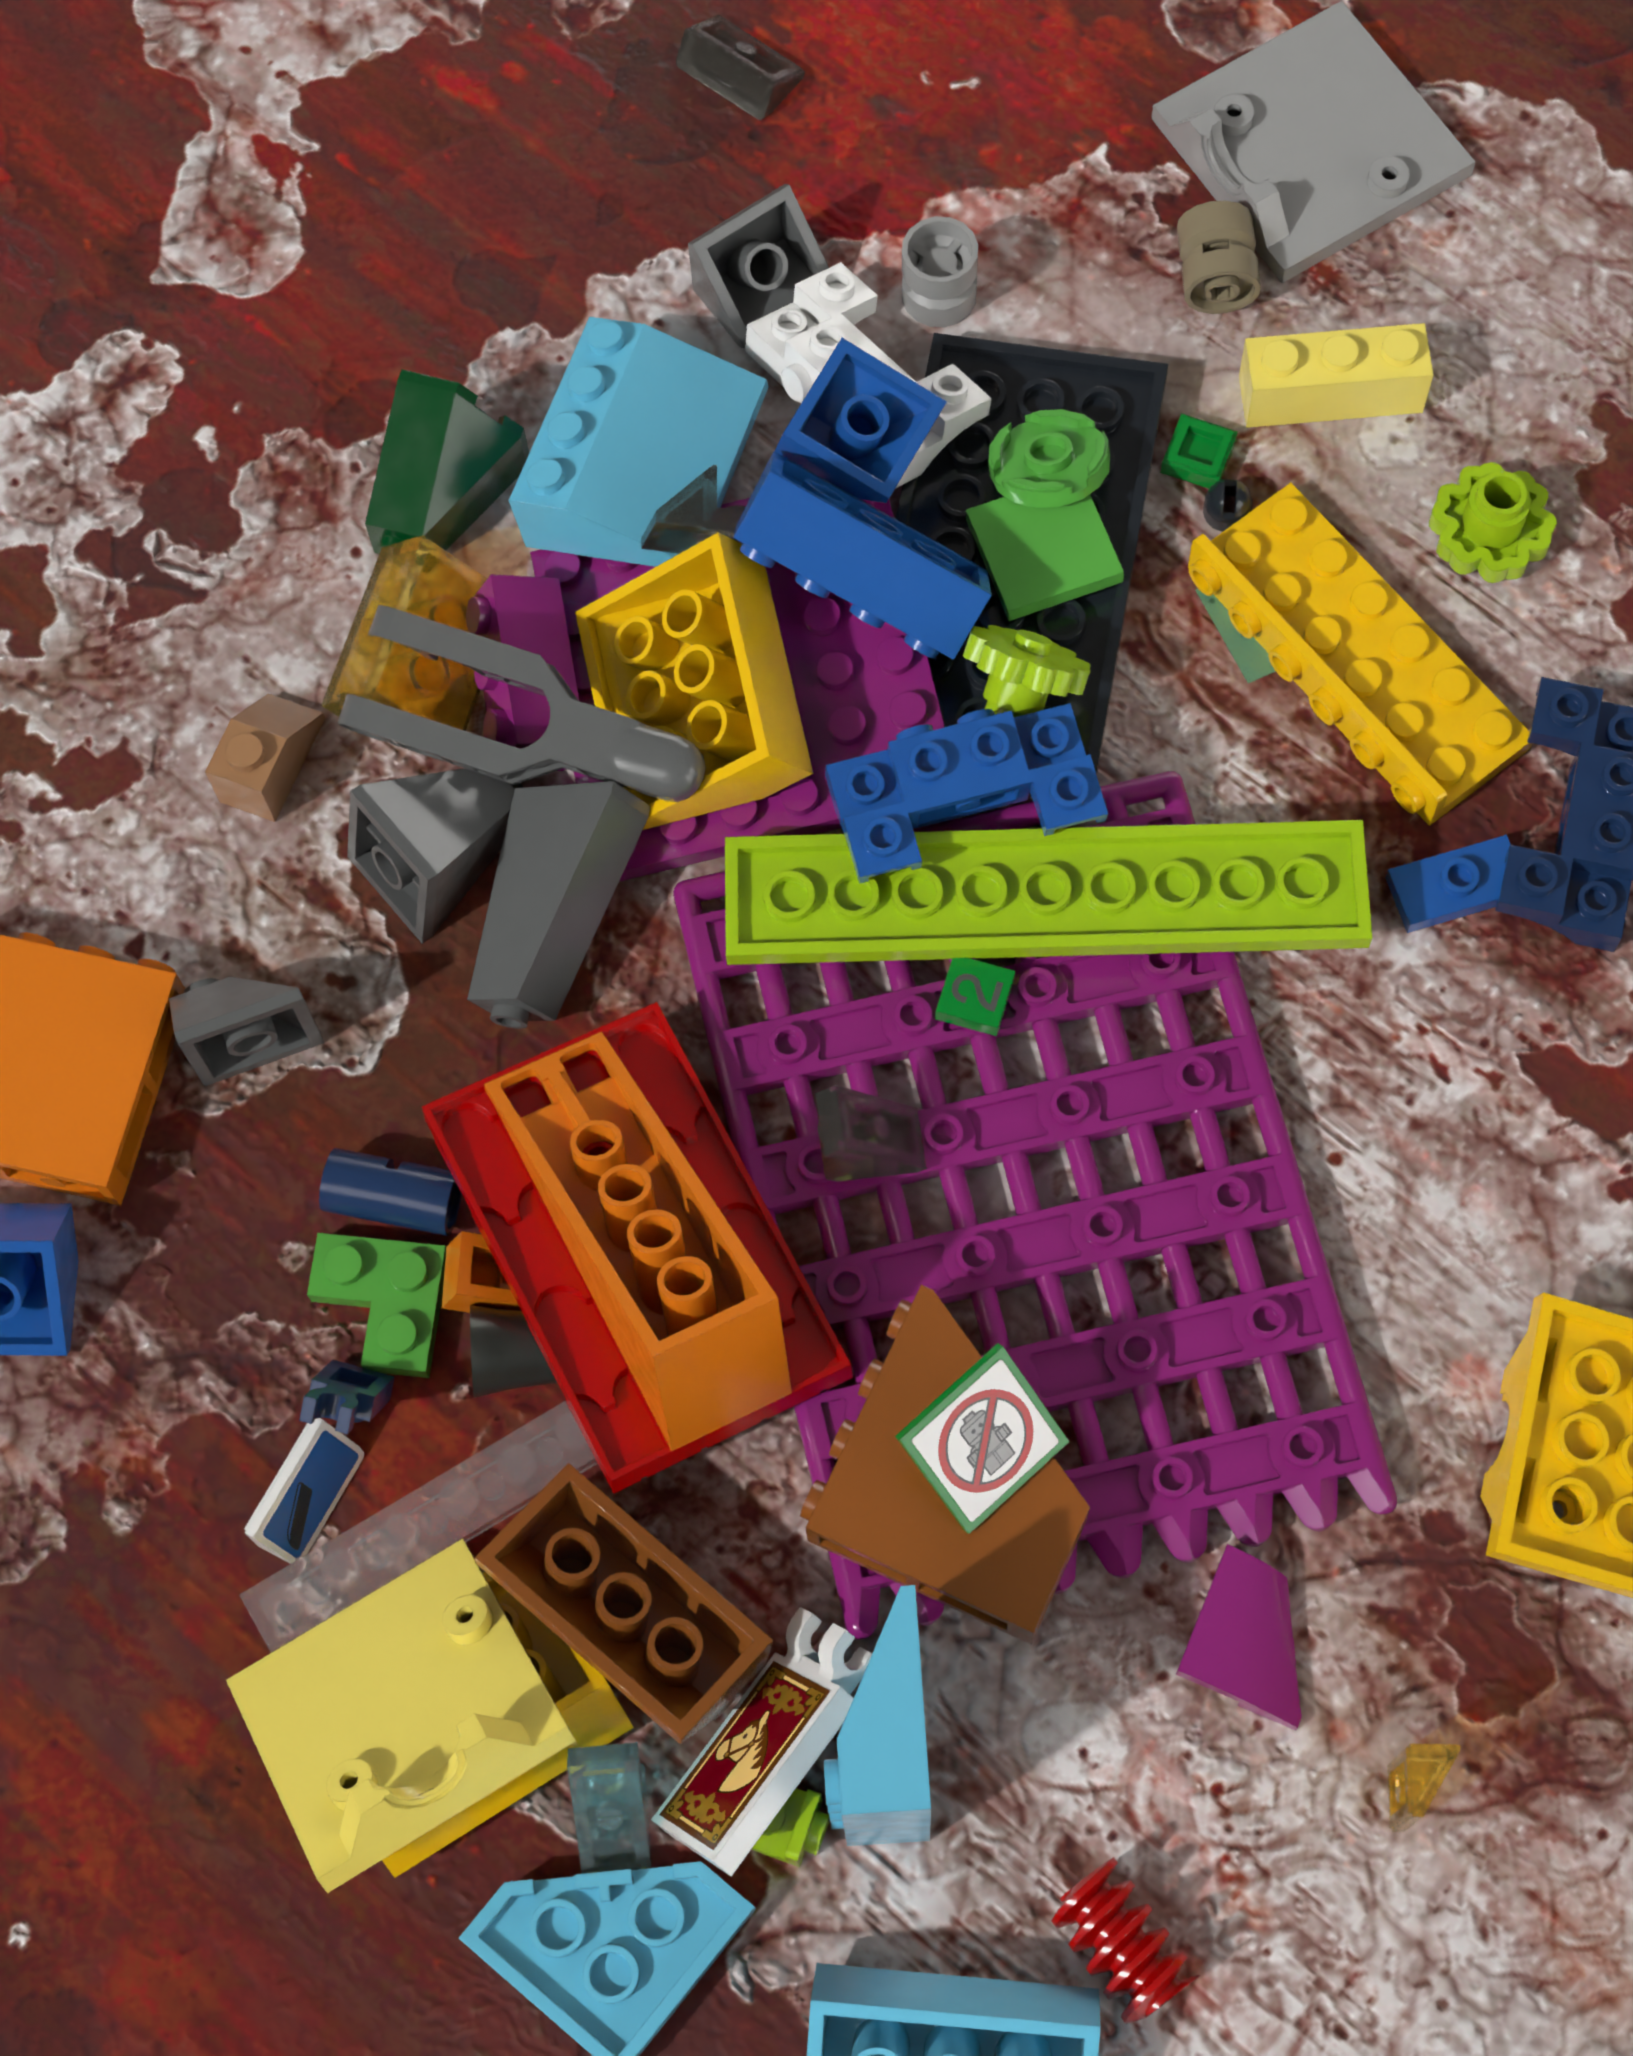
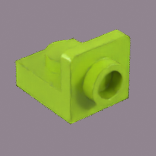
M796 1788L751 1850L799 1868L805 1852L817 1856L830 1820L829 1814L820 1811L823 1803L822 1794L810 1789L805 1792Z

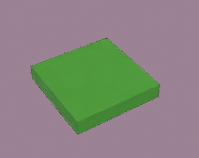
M1090 494L1080 501L1055 508H1032L1013 503L1006 497H1002L966 509V521L1008 621L1122 583L1124 580L1123 568Z

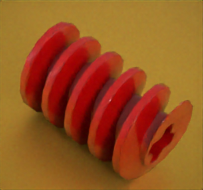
M1113 1857L1091 1872L1060 1898L1062 1904L1051 1921L1057 1929L1078 1923L1079 1927L1068 1945L1073 1952L1092 1947L1096 1948V1952L1088 1963L1086 1970L1091 1976L1108 1971L1114 1973L1103 1993L1108 2000L1130 1995L1131 1999L1120 2016L1125 2024L1150 2016L1201 1975L1182 1980L1177 1978L1178 1972L1188 1957L1183 1951L1161 1956L1159 1951L1170 1933L1165 1927L1144 1933L1142 1926L1152 1912V1908L1148 1903L1130 1909L1125 1907L1124 1904L1135 1888V1885L1131 1880L1109 1885L1107 1880L1118 1864Z

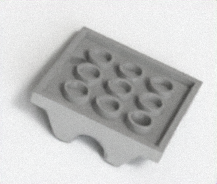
M1342 1L1153 105L1152 120L1215 200L1237 202L1250 210L1254 223L1255 250L1281 283L1472 176L1475 166V160Z

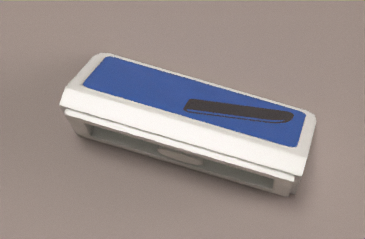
M321 1418L315 1419L312 1424L307 1423L245 1526V1534L260 1548L291 1565H300L364 1459L362 1449L342 1433L335 1431L334 1427Z

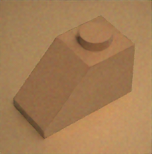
M268 693L231 718L205 770L219 802L276 822L325 720L324 713Z

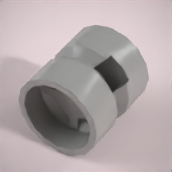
M934 216L919 221L909 229L903 239L902 301L906 311L917 322L929 327H948L958 324L970 315L976 304L978 242L973 231L963 222L951 217Z

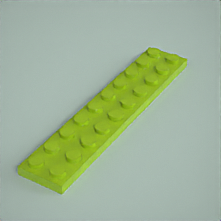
M1363 820L1079 827L1056 829L1054 834L1044 836L1042 829L914 832L922 859L921 868L912 870L911 867L872 876L869 877L868 882L860 884L844 834L725 837L727 965L1369 948L1373 939Z

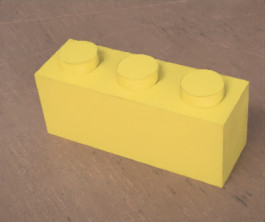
M1425 323L1245 338L1239 371L1246 428L1423 413L1433 379Z

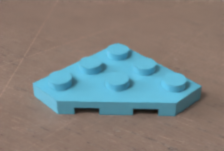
M699 1861L657 1868L624 1869L577 1874L572 1877L504 1882L461 1934L459 1939L592 2056H640L754 1913L756 1908L704 1863Z

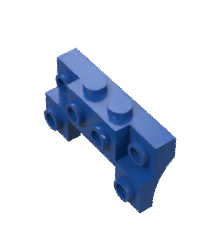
M1071 703L1014 718L1012 711L995 715L992 709L977 710L960 717L957 720L958 724L933 730V726L928 724L913 726L896 735L897 740L889 741L887 750L826 765V781L836 815L847 841L859 884L868 882L869 877L908 867H911L912 870L921 868L922 859L913 829L1028 800L1029 792L1033 799L1044 836L1054 834L1056 829L1096 820V823L1106 821L1108 811L1091 754L1086 755Z

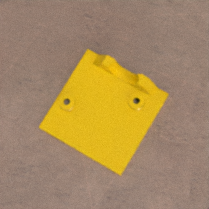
M1543 1292L1533 1299L1528 1331L1503 1373L1500 1394H1503L1502 1401L1507 1402L1509 1406L1508 1426L1499 1455L1494 1464L1484 1474L1480 1495L1492 1519L1486 1556L1633 1598V1319ZM1553 1502L1560 1503L1564 1509V1514L1560 1519L1554 1512Z

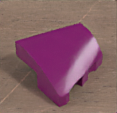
M1227 1544L1176 1675L1239 1701L1237 1706L1296 1731L1302 1714L1287 1577L1260 1559Z

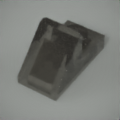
M712 465L656 510L641 537V549L680 554L718 532L743 544L733 537L736 525L746 506L717 507V465Z
M837 1085L815 1093L819 1115L818 1133L824 1173L827 1180L837 1182L918 1173L927 1169L916 1107Z

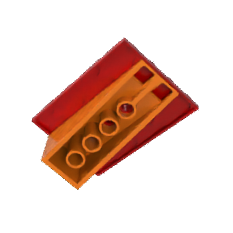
M657 1002L421 1106L425 1121L435 1139V1143L470 1208L480 1233L516 1299L538 1347L565 1396L566 1403L614 1494L641 1481V1478L645 1476L648 1478L701 1452V1449L705 1447L709 1448L761 1423V1420L765 1418L769 1419L820 1394V1391L824 1389L827 1391L853 1378L852 1367L848 1357Z

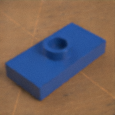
M1507 835L1388 869L1385 879L1406 932L1410 933L1495 908L1501 891L1506 864L1504 863L1505 856L1511 845Z

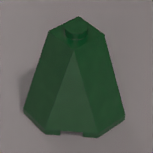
M401 369L398 377L365 521L374 553L379 554L382 558L394 564L409 565L411 562L432 566L519 477L529 455L524 427L506 415L499 417L498 422L489 417L483 410L475 406L478 395L458 382Z

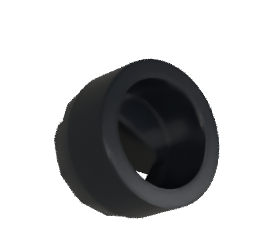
M1221 479L1213 484L1207 491L1204 500L1203 515L1206 522L1212 528L1223 532L1251 512L1253 500L1249 488L1241 481L1232 479ZM1225 495L1235 497L1234 513L1223 512Z

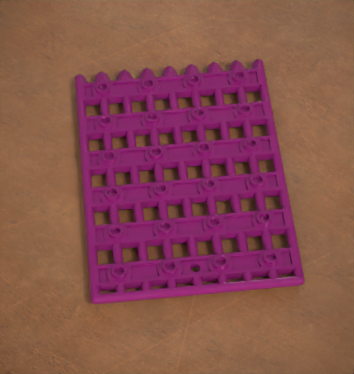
M1165 771L1100 786L1108 816L1105 823L1088 827L1190 825L1196 823L1182 777L1175 771ZM1163 798L1165 809L1129 817L1126 806ZM1032 801L916 828L913 831L1026 829L1041 824ZM725 871L677 883L673 890V896L731 1141L777 1227L776 1214L811 1206L814 1207L826 1260L802 1265L799 1268L833 1330L843 1328L857 1385L822 1392L794 1406L812 1485L816 1479L827 1483L838 1460L829 1456L835 1436L846 1418L856 1422L866 1401L865 1398L858 1396V1391L874 1358L878 1360L869 1322L893 1317L900 1301L904 1299L912 1303L920 1286L923 1285L934 1290L943 1304L971 1298L985 1354L999 1343L1007 1351L1048 1412L1068 1408L1083 1467L1064 1472L1090 1506L1087 1522L1078 1542L1088 1540L1105 1569L1115 1577L1128 1578L1139 1568L1142 1554L1143 1526L1153 1524L1165 1545L1176 1559L1192 1563L1203 1555L1207 1546L1209 1510L1218 1508L1241 1543L1250 1547H1258L1267 1541L1271 1535L1273 1495L1283 1493L1301 1522L1307 1528L1318 1532L1328 1529L1336 1520L1339 1479L1348 1478L1365 1505L1373 1513L1379 1515L1389 1514L1396 1509L1398 1503L1396 1492L1234 952L1048 956L1043 958L1013 957L1015 964L1003 966V968L1015 971V979L997 1036L936 1020V1009L945 980L916 986L910 960L884 961L892 992L859 1000L854 999L845 962H820L830 1006L793 1014L781 965L790 963L727 965L725 909L703 914L701 905L703 901L725 897ZM756 971L768 1020L731 1029L719 980ZM1219 988L1233 1038L1196 1046L1182 996ZM1157 1002L1171 1052L1134 1061L1120 1010ZM1095 1016L1109 1067L1072 1075L1058 1024ZM1033 1030L1047 1081L1009 1089L996 1038ZM971 1044L985 1095L947 1104L934 1053ZM909 1059L922 1110L885 1118L872 1067ZM847 1073L860 1124L822 1132L809 1081ZM785 1087L797 1138L759 1147L747 1095ZM1253 1104L1268 1157L1231 1166L1216 1113ZM1191 1119L1206 1172L1168 1180L1153 1127ZM1128 1133L1143 1186L1105 1195L1091 1142ZM1066 1148L1080 1201L1042 1209L1028 1156ZM1003 1162L1017 1216L978 1224L965 1171ZM940 1177L953 1230L915 1239L902 1185ZM877 1191L890 1245L852 1254L839 1200ZM1288 1224L1304 1280L1266 1288L1251 1233ZM1225 1239L1241 1294L1203 1303L1187 1248ZM1162 1254L1177 1309L1139 1318L1124 1262ZM1099 1269L1113 1324L1075 1333L1060 1277ZM1035 1283L1049 1339L1011 1348L997 1292ZM1325 1347L1342 1405L1303 1414L1286 1356ZM1261 1362L1277 1421L1238 1429L1222 1371ZM1197 1378L1213 1436L1174 1445L1158 1387ZM1132 1393L1148 1451L1109 1460L1094 1402ZM1077 1544L1054 1594H1061L1067 1591L1075 1580ZM828 1551L846 1630L857 1640L868 1638L875 1632L878 1625L880 1589L891 1587L897 1596L900 1586L903 1585ZM916 1592L918 1624L931 1625L942 1615L944 1604Z

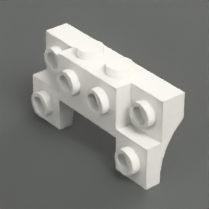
M841 262L796 283L793 303L747 324L745 351L784 387L787 394L793 400L800 403L806 397L842 337L916 382L854 326L862 319L876 313L878 295ZM954 364L916 382L947 401L896 488L920 476L950 441L975 422L989 415L991 397Z

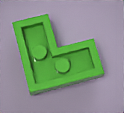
M317 1233L307 1296L311 1302L370 1308L361 1361L362 1368L384 1374L430 1377L443 1294L446 1246Z

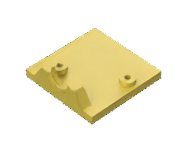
M463 1539L226 1680L316 1879L327 1893L576 1742ZM473 1615L469 1621L462 1623L465 1618Z

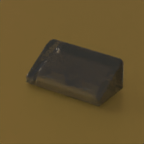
M719 14L686 28L676 57L678 68L758 120L769 116L801 82L805 71L800 66Z

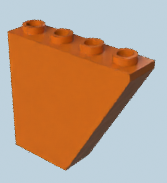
M22 932L18 938L0 935L1 1179L119 1206L122 1205L176 1039L169 998L183 994L185 987L172 967L152 959H139L137 964L115 960L111 953L93 946L82 945L79 946L78 951L59 948L50 939L34 933Z

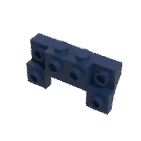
M1541 677L1536 691L1537 699L1527 742L1560 750L1575 757L1569 768L1554 854L1510 845L1505 856L1504 863L1506 864L1495 911L1525 918L1547 926L1577 945L1614 952L1622 939L1631 882L1633 880V707L1602 701L1604 689Z

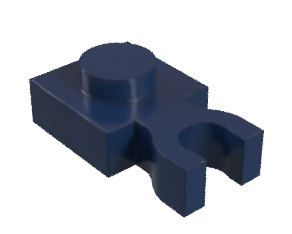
M333 1359L312 1378L310 1390L304 1395L299 1421L312 1424L317 1418H330L337 1421L335 1431L348 1434L353 1429L354 1423L364 1420L370 1422L390 1401L395 1377Z

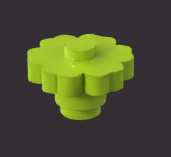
M1496 462L1480 465V467L1467 466L1463 468L1457 484H1445L1439 488L1430 515L1429 527L1434 533L1440 535L1436 546V553L1441 559L1449 562V565L1456 573L1466 575L1478 569L1480 576L1489 583L1522 577L1529 561H1540L1546 556L1557 524L1555 516L1544 509L1549 494L1547 489L1539 483H1535V479L1528 472L1516 471L1511 473L1505 471Z
M989 625L987 629L973 626L963 654L964 658L977 663L976 667L979 670L989 674L983 692V697L987 700L985 709H992L995 715L1012 711L1013 718L1044 710L1049 694L1066 697L1068 693L1082 695L1091 671L1090 663L1076 658L1077 654L1061 647L1043 635L1031 631L1002 628L994 625Z

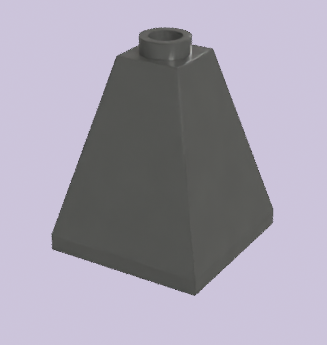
M464 768L361 784L350 791L347 857L423 944L435 934L501 850L515 788L524 787L521 783L513 785Z

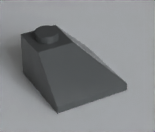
M227 977L221 980L208 978L192 983L184 990L183 994L169 998L177 1043L204 1086L324 1043L321 1031L298 987L236 977Z

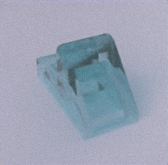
M638 1742L568 1748L567 1770L582 1874L651 1868L645 1766L640 1764Z

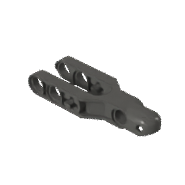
M378 605L368 633L370 637L377 636L399 643L434 661H437L439 656L473 669L481 676L546 696L550 706L549 725L545 733L536 742L519 749L352 694H347L337 721L338 725L359 734L513 785L565 768L604 782L614 781L624 788L667 802H679L688 799L699 789L704 780L706 769L703 754L689 740L679 735L648 726L629 717L580 702L556 667L548 664L541 655L383 605Z

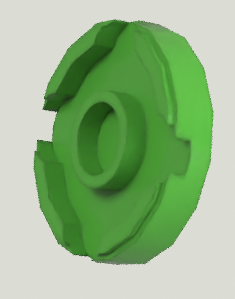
M1063 409L1039 410L1025 415V423L1019 424L1013 429L1012 424L1009 423L998 432L989 447L988 463L990 477L997 491L1013 503L1032 508L1062 507L1084 499L1101 486L1109 473V440L1104 431L1101 433L1095 428V421L1084 414Z

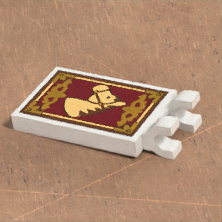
M801 1607L792 1617L787 1627L786 1642L788 1651L786 1656L783 1657L776 1652L651 1819L670 1836L730 1876L733 1875L844 1723L854 1699L850 1694L858 1683L861 1682L872 1656L871 1652L859 1647L854 1652L852 1658L844 1663V1653L855 1637L846 1629L834 1623L820 1637L819 1641L811 1646V1637L822 1621L816 1615Z

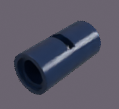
M340 1148L332 1149L327 1158L319 1193L321 1211L449 1236L453 1231L462 1199V1193L450 1170L403 1161L399 1168L395 1169L393 1159Z

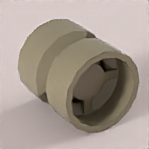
M1224 200L1206 202L1186 211L1178 220L1177 235L1179 254L1183 261L1181 272L1184 300L1188 306L1198 312L1221 314L1240 310L1253 303L1260 294L1261 283L1258 258L1254 253L1256 240L1253 216L1250 210L1240 203Z

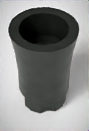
M470 1305L471 1364L474 1398L509 1389L557 1383L521 1310Z

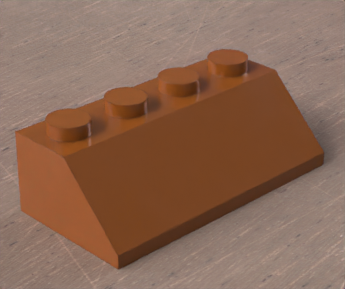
M570 1463L475 1557V1563L679 1744H682L721 1716L766 1665L773 1639Z

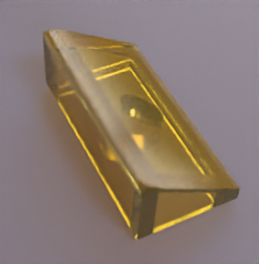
M1409 1744L1387 1765L1389 1828H1392L1393 1832L1403 1833L1424 1817L1461 1750V1745Z

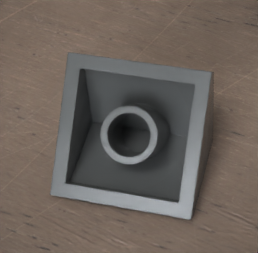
M789 184L780 186L688 243L693 290L740 348H745L747 324L793 303L796 283L829 268Z

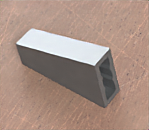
M616 782L515 788L467 998L468 1001L490 1012V1020L504 1027L523 1029L528 1026V1021L556 1020L649 816L651 806Z

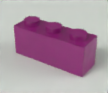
M490 574L478 592L468 602L466 609L468 631L541 655L548 664L556 667L579 700L559 578ZM474 671L475 682L478 689L483 690L486 707L483 736L519 749L536 742L545 733L550 721V706L547 697L481 676Z

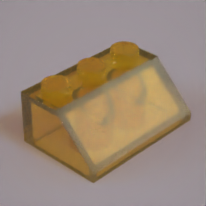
M423 535L382 547L321 706L340 716L347 694H352L466 731L481 691L476 685L474 670L440 656L437 661L425 658L411 648L381 637H370L368 633L378 605L395 608L469 632L466 624L467 605L470 598L474 597L487 578Z

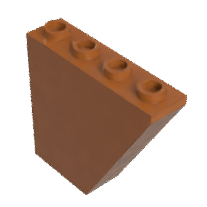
M921 1285L913 1302L902 1299L894 1312L886 1336L895 1340L885 1361L882 1362L874 1358L865 1373L858 1396L865 1398L866 1401L856 1422L846 1418L835 1436L829 1456L838 1460L827 1483L816 1479L805 1499L800 1517L808 1520L805 1527L807 1541L903 1586L915 1585L916 1592L1032 1645L1087 1522L1090 1506L1056 1459L1052 1457L970 1534L962 1529L895 1437L982 1358L934 1290Z

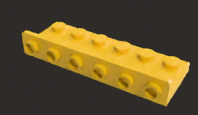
M1291 482L1211 541L1204 534H1201L1192 541L1188 568L1190 577L1197 588L1207 596L1214 595L1228 610L1229 618L1237 631L1245 638L1251 639L1253 637L1268 653L1269 661L1278 675L1288 682L1294 681L1309 697V703L1319 719L1327 725L1334 724L1350 741L1351 750L1356 758L1369 769L1376 768L1391 784V790L1397 802L1407 812L1412 814L1417 812L1429 826L1532 748L1533 743L1527 742L1529 730Z

